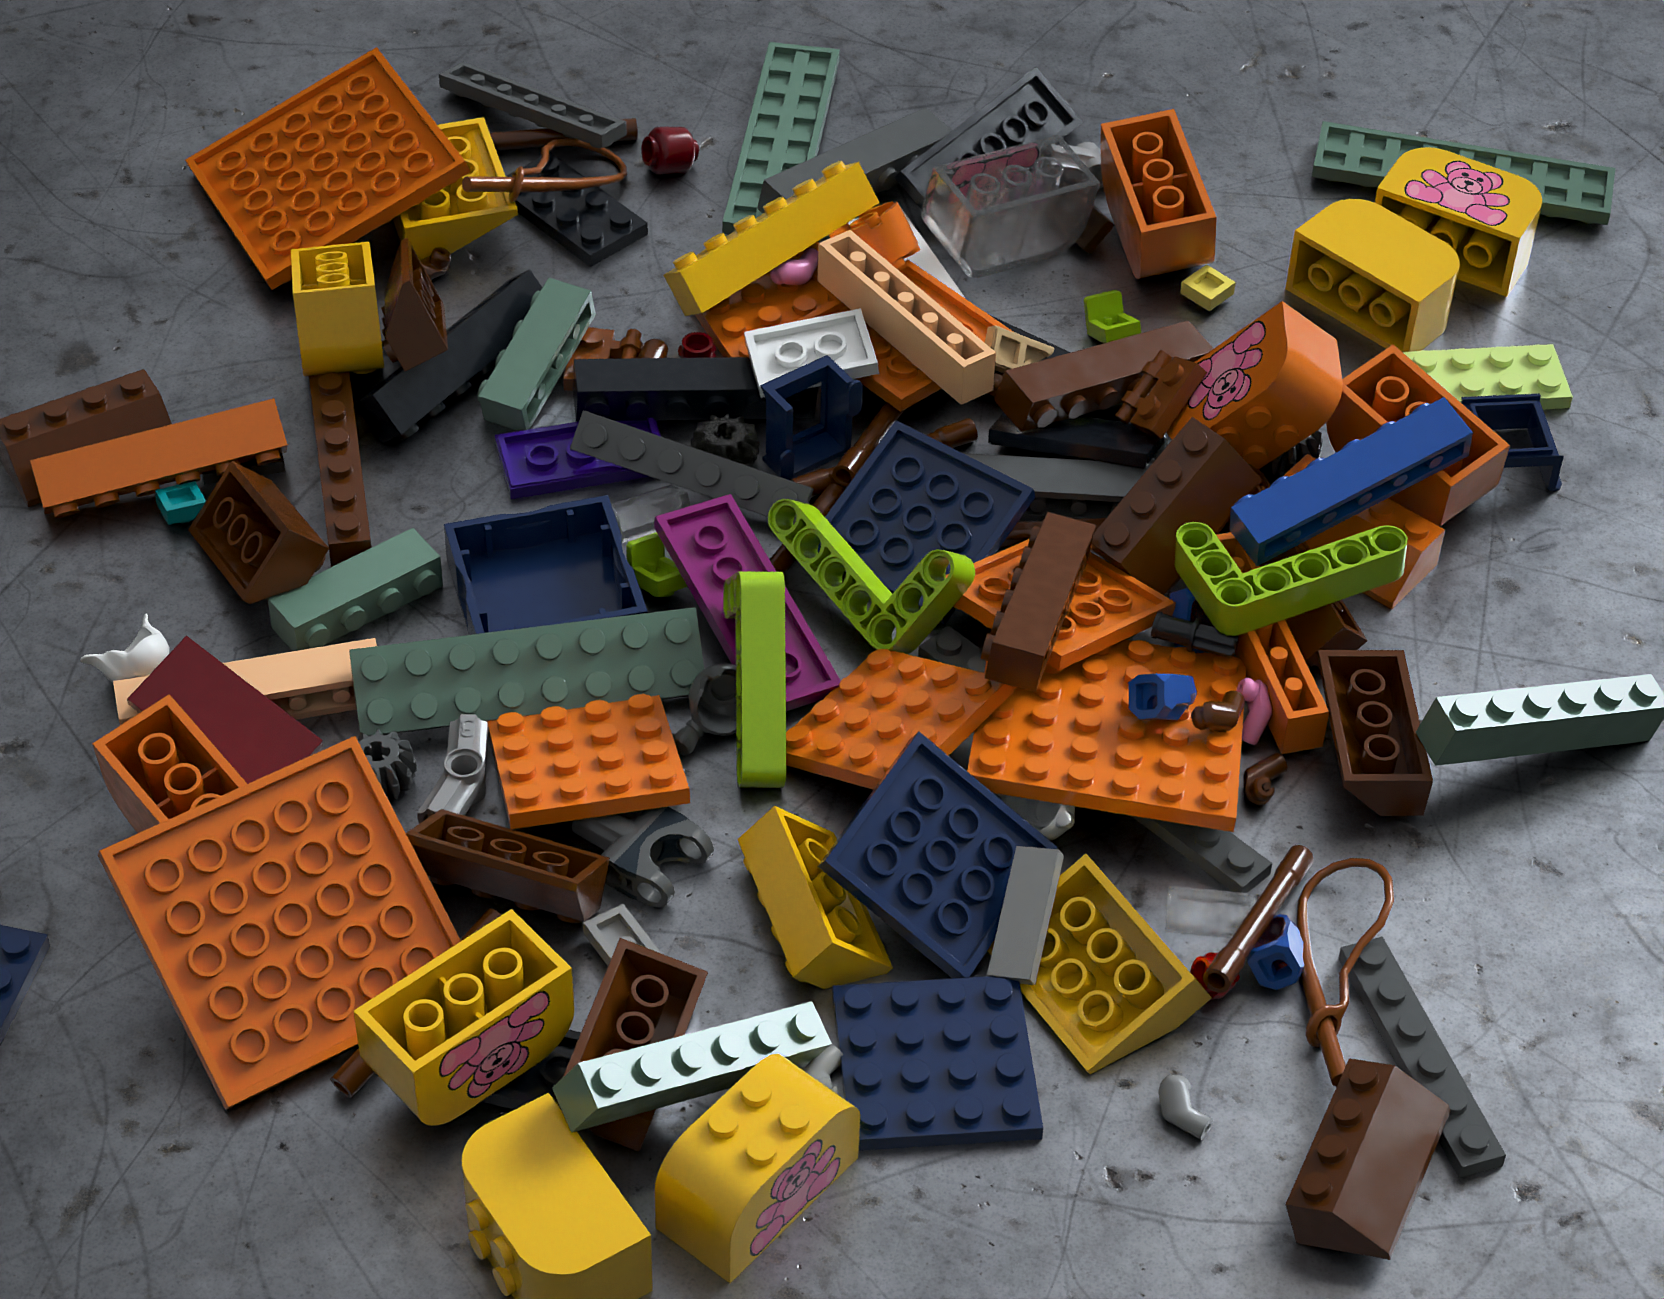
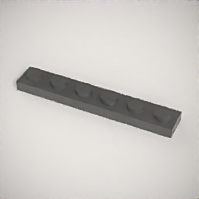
M464 61L439 74L440 87L454 92L457 96L478 101L486 107H493L507 112L512 117H520L531 121L539 127L552 129L562 133L565 137L576 138L589 143L595 148L609 147L613 142L627 135L626 121Z
M584 410L570 449L714 499L731 494L738 507L768 517L769 510L776 501L790 499L809 504L814 491L811 487ZM796 515L794 517L793 525L796 522Z
M1383 936L1372 939L1364 947L1348 977L1398 1068L1449 1105L1450 1113L1439 1138V1143L1457 1176L1463 1178L1502 1167L1506 1157L1504 1150ZM1357 943L1340 948L1338 959L1342 966Z

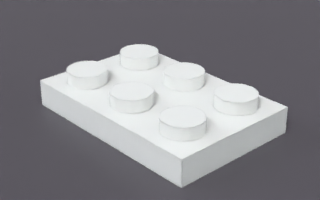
M861 308L744 332L745 344L761 398L765 396L760 385L826 355L852 379L879 374L878 361ZM821 382L809 388L821 386Z

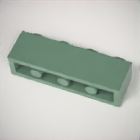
M548 277L541 291L535 292L531 300L530 310L524 320H519L516 324L513 338L507 349L500 351L494 371L489 379H485L479 387L477 398L481 405L484 420L517 431L531 428L596 315L591 290Z
M411 528L312 576L306 585L269 597L268 605L271 627L292 651L322 647L442 587L441 556L414 528Z

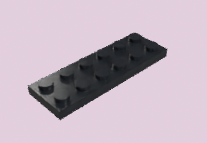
M1035 67L903 168L894 178L938 230L944 234L965 218L957 215V208L966 195L954 201L948 199V194L952 188L964 181L961 180L956 184L948 183V176L956 164L965 160L985 159L990 156L1009 153L1016 148L1030 143L1036 144L1037 149L1040 143L1046 144L1048 141L1059 143L1077 129L1083 121L1039 69ZM1036 157L1030 164L1018 165L1016 167L1026 169L1036 161Z

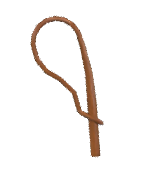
M578 139L552 140L542 147L541 160L536 167L523 169L522 166H519L512 173V177H464L462 187L465 192H509V201L514 203L520 192L571 191L617 183L627 176V166L621 158L606 148H595L589 143ZM576 146L595 151L610 159L620 169V173L617 175L601 177H524L540 174L549 161V151L555 147Z
M1349 858L1333 862L1318 871L1305 884L1298 900L1297 927L1304 942L1302 954L1304 967L1301 972V978L1311 1015L1306 1026V1038L1312 1047L1321 1048L1332 1085L1337 1087L1346 1066L1337 1034L1341 1028L1342 1017L1349 1004L1348 975L1364 947L1384 927L1394 904L1393 879L1383 865L1371 859ZM1350 867L1369 868L1377 872L1384 881L1385 902L1377 921L1358 940L1339 972L1340 1003L1327 1005L1312 958L1307 902L1312 890L1322 879L1332 873Z

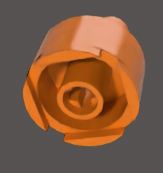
M893 201L867 210L859 215V219L850 225L846 223L829 234V237L832 238L851 230L896 269L905 264V258L920 251L918 241L898 202L894 203Z

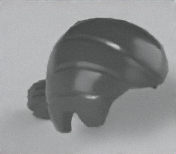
M727 663L715 664L705 668L695 677L689 691L691 720L686 723L687 726L680 729L673 736L679 754L686 756L694 751L699 737H702L705 732L725 736L736 733L735 665Z

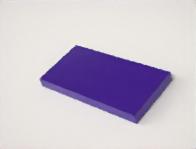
M647 418L645 421H616L661 436L656 420L653 418ZM579 421L495 435V446L510 499L649 476L571 450L570 446Z

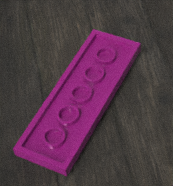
M729 494L655 516L654 529L730 662L736 666V619L725 618L723 592L725 580L738 571L776 572L732 495ZM785 587L786 711L823 700L833 689L840 687L839 683L841 680Z

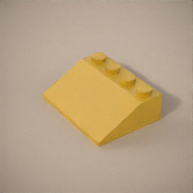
M484 117L438 125L465 160L470 173L429 196L420 204L414 205L393 218L400 241L408 237L420 260L431 256L433 249L438 247L444 248L452 254L518 215L516 203H510L509 192H465L463 190L462 181L464 177H506Z
M1086 853L1059 876L1036 984H1020V989L1091 1075L1177 1029L1211 999V996ZM994 941L987 950L990 955L992 954Z

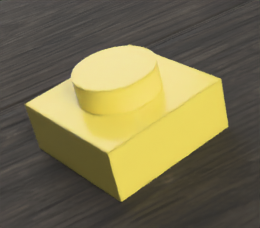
M1206 264L1182 281L1180 294L1206 310L1211 311L1234 294L1236 282Z

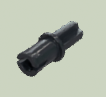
M1160 611L1155 616L1151 630V638L1161 639L1187 646V651L1189 652L1198 649L1227 658L1234 656L1239 643L1238 635H1225L1215 627L1202 624L1201 619L1196 618L1193 622L1163 614Z

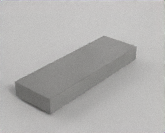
M1016 846L987 976L1018 981L1020 984H1036L1064 855L1059 849Z

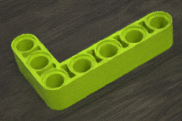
M781 499L776 501L769 510L768 524L772 532L876 650L887 649L904 654L912 653L974 581L975 567L970 558L962 554L936 549L925 555L892 594L816 507L790 499ZM796 515V522L793 525L794 517ZM820 542H821V548H820V551H819V553H818V552H817V550H818V545H819ZM950 564V574L946 578V568ZM846 571V576L842 583V575ZM923 595V605L919 610V600ZM871 599V605L867 612V603ZM896 626V636L892 641V632Z
M1189 522L1180 526L1176 532L1175 568L1214 627L1225 635L1236 636L1398 580L1404 574L1408 538L1406 533L1398 527L1390 525L1379 526L1242 573L1208 525L1201 522Z
M738 571L725 580L723 592L725 618L736 619L737 783L739 788H783L786 781L783 572Z

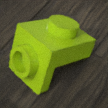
M1111 290L1084 298L1087 335L1102 343H1107L1142 333L1140 321L1124 313L1122 293L1120 291Z
M657 532L627 543V561L634 570L640 588L649 592L654 597L662 598L669 597L675 591L688 587L674 562L665 557V546Z

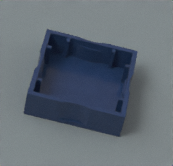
M608 495L549 505L525 513L497 514L444 524L447 562L468 635L648 613L634 570L624 556L622 535Z

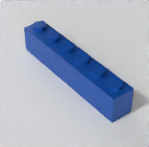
M1445 397L1431 404L1424 403L1418 406L1410 415L1396 422L1390 421L1383 424L1375 433L1362 440L1355 439L1348 442L1340 451L1333 455L1313 460L1302 471L1290 477L1283 476L1278 478L1269 488L1255 495L1243 496L1231 507L1229 530L1255 565L1259 566L1468 457L1473 432Z

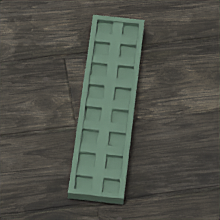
M769 42L722 222V233L731 234L736 231L733 225L747 216L754 215L757 218L763 214L757 207L764 179L817 156L838 69L840 49Z
M1326 121L1322 123L1312 177L1377 188L1402 154L1417 148H1439L1529 180L1539 189L1542 195L1540 210L1542 215L1579 220L1590 224L1608 225L1616 168Z
M696 607L349 649L359 733L362 732L367 736L374 735L378 728L383 735H388L394 731L405 733L450 727V722L458 719L461 714L476 715L482 721L487 722L488 720H496L500 715L508 712H516L522 716L541 714L545 708L551 706H560L567 710L585 707L587 703L594 700H603L608 703L624 701L637 694L660 695L661 700L688 697L695 677L704 670Z

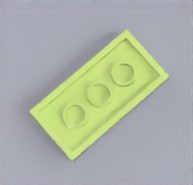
M1553 344L1403 352L1460 402L1462 397L1540 393V403L1543 410L1565 409L1571 406L1573 396Z

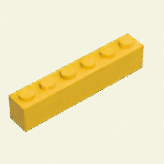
M842 161L831 164L822 170L824 177L814 182L813 178L798 184L792 189L794 195L785 200L782 196L763 206L765 213L755 218L754 215H750L741 219L733 225L736 231L728 236H725L724 233L718 234L703 243L705 250L695 255L694 251L673 261L675 268L664 274V277L684 315L701 314L877 205L879 201L860 163L844 165Z

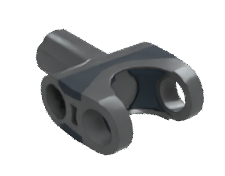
M670 807L643 810L635 820L620 813L572 821L571 829L573 833L605 850L601 855L610 858L605 883L629 898L656 908L667 905L675 894L671 881L659 871L660 868L658 866L668 861L704 864L714 853L713 844L706 832L686 816Z

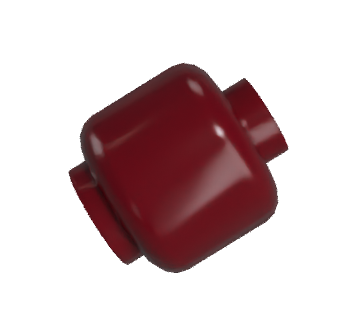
M655 127L643 139L641 155L644 164L649 166V169L654 174L683 175L691 169L693 163L698 159L699 146L685 127Z

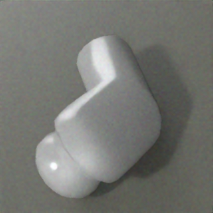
M831 1044L821 1054L811 1060L803 1070L837 1094V1086H832L830 1075L841 1065L843 1053Z
M1179 1074L1165 1077L1158 1091L1164 1119L1203 1140L1212 1126L1213 1119L1191 1107L1189 1094L1191 1085L1186 1077Z

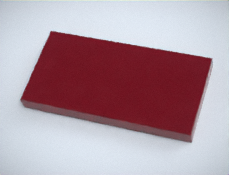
M187 635L127 698L128 705L140 713L170 694L247 784L309 757L323 747L322 739Z

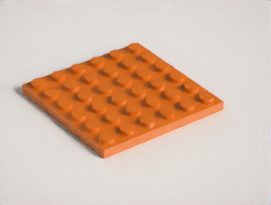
M377 47L185 159L190 170L271 290L292 279L291 249L354 243L362 236L388 223L392 218L414 205L420 204L429 196L470 173L465 160Z
M1123 640L1060 671L1047 665L1036 692L1011 686L1013 694L974 731L967 772L992 793L1234 832L1237 818L1244 706L1236 726L1226 732H1217L1210 728L1205 730L1197 729L1193 725L1191 714L1195 707L1203 706L1205 702L1209 701L1222 702L1226 692L1236 691L1239 682L1246 678V667L1241 658L1234 656L1227 658L1206 652H1189L1186 647H1168L1150 644L1143 640ZM986 661L984 673H986L988 661ZM1143 674L1188 675L1194 679L1197 696L1193 704L1187 705L1178 720L1138 719L1129 710L1128 682L1137 675Z
M356 736L108 846L98 853V857L225 1110L233 1108L357 1047L358 1039L354 1010L461 942Z

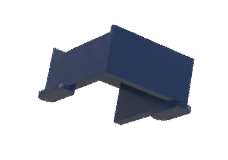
M828 355L760 385L766 398V455L762 457V460L779 477L790 480L844 456L847 450L851 448L852 417L856 416L862 409L863 384L859 380H853ZM821 382L820 423L793 435V407L785 398Z
M1540 393L1462 397L1461 403L1492 430H1528L1534 448L1509 449L1504 468L1538 466L1545 487L1554 492L1561 489L1562 482L1559 473L1564 456L1558 454L1540 403Z

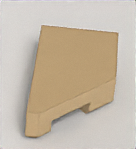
M994 325L987 328L985 344L996 352L995 370L1005 373L1006 370L1038 362L1054 353V347Z

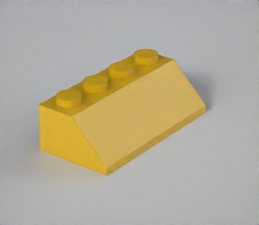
M773 806L737 839L745 857L743 859L744 865L752 874L758 888L757 897L766 908L771 920V931L780 943L787 959L785 962L786 968L796 980L808 982L822 989H828L834 985H844L887 974L893 969L867 907L818 867L837 841L834 832L777 806Z

